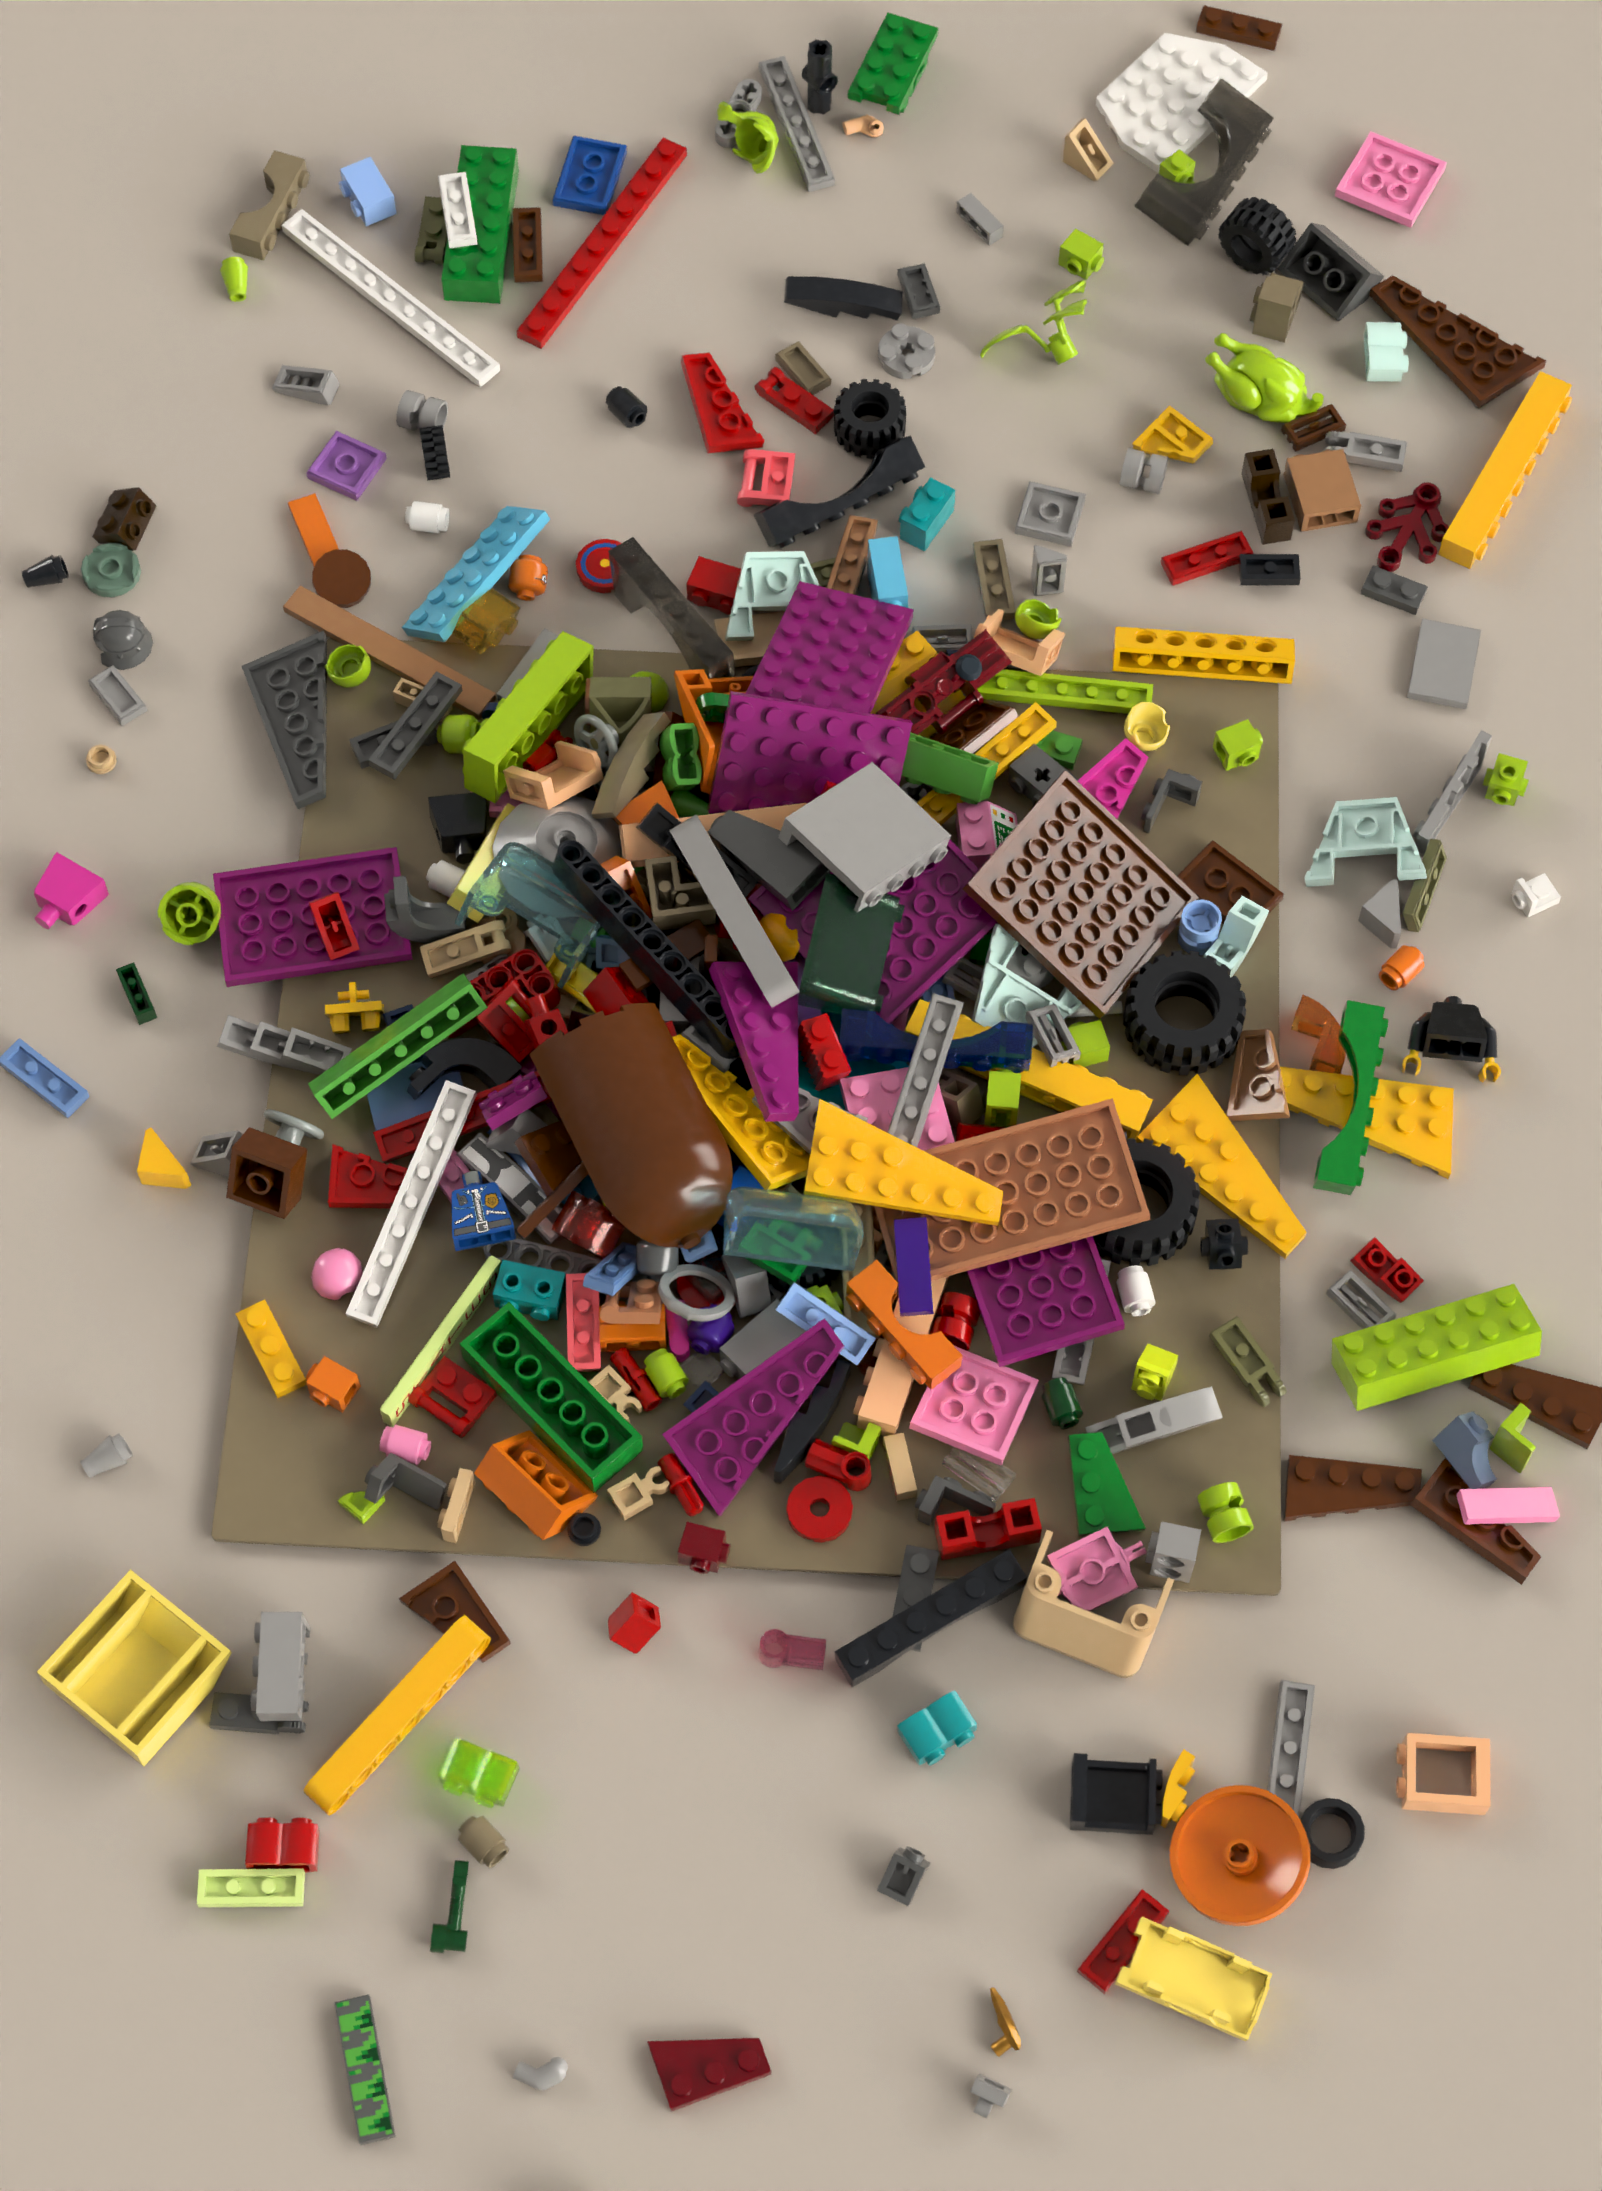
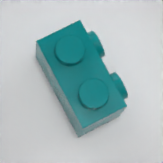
M931 477L924 487L919 486L914 494L912 504L909 507L905 506L900 513L898 519L900 523V539L926 551L954 511L956 490Z
M502 1260L493 1291L494 1305L500 1310L505 1304L510 1302L520 1313L530 1314L534 1319L540 1321L558 1320L566 1293V1273Z

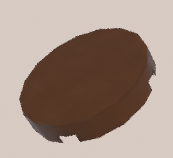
M335 549L325 553L317 560L312 571V583L317 595L341 608H349L359 604L371 587V571L367 562L359 554L347 549Z

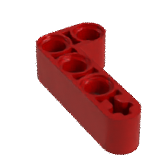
M522 949L470 981L485 1004L501 990L502 987L497 988V986L506 983L511 978H515L521 984L519 988L525 994L527 993L530 998L542 994L539 993L541 990L549 988L543 993L549 1010L555 1008L561 1000V994L552 974L537 953L530 949ZM533 966L530 970L523 971L525 968ZM473 1018L447 1038H455L479 1023Z

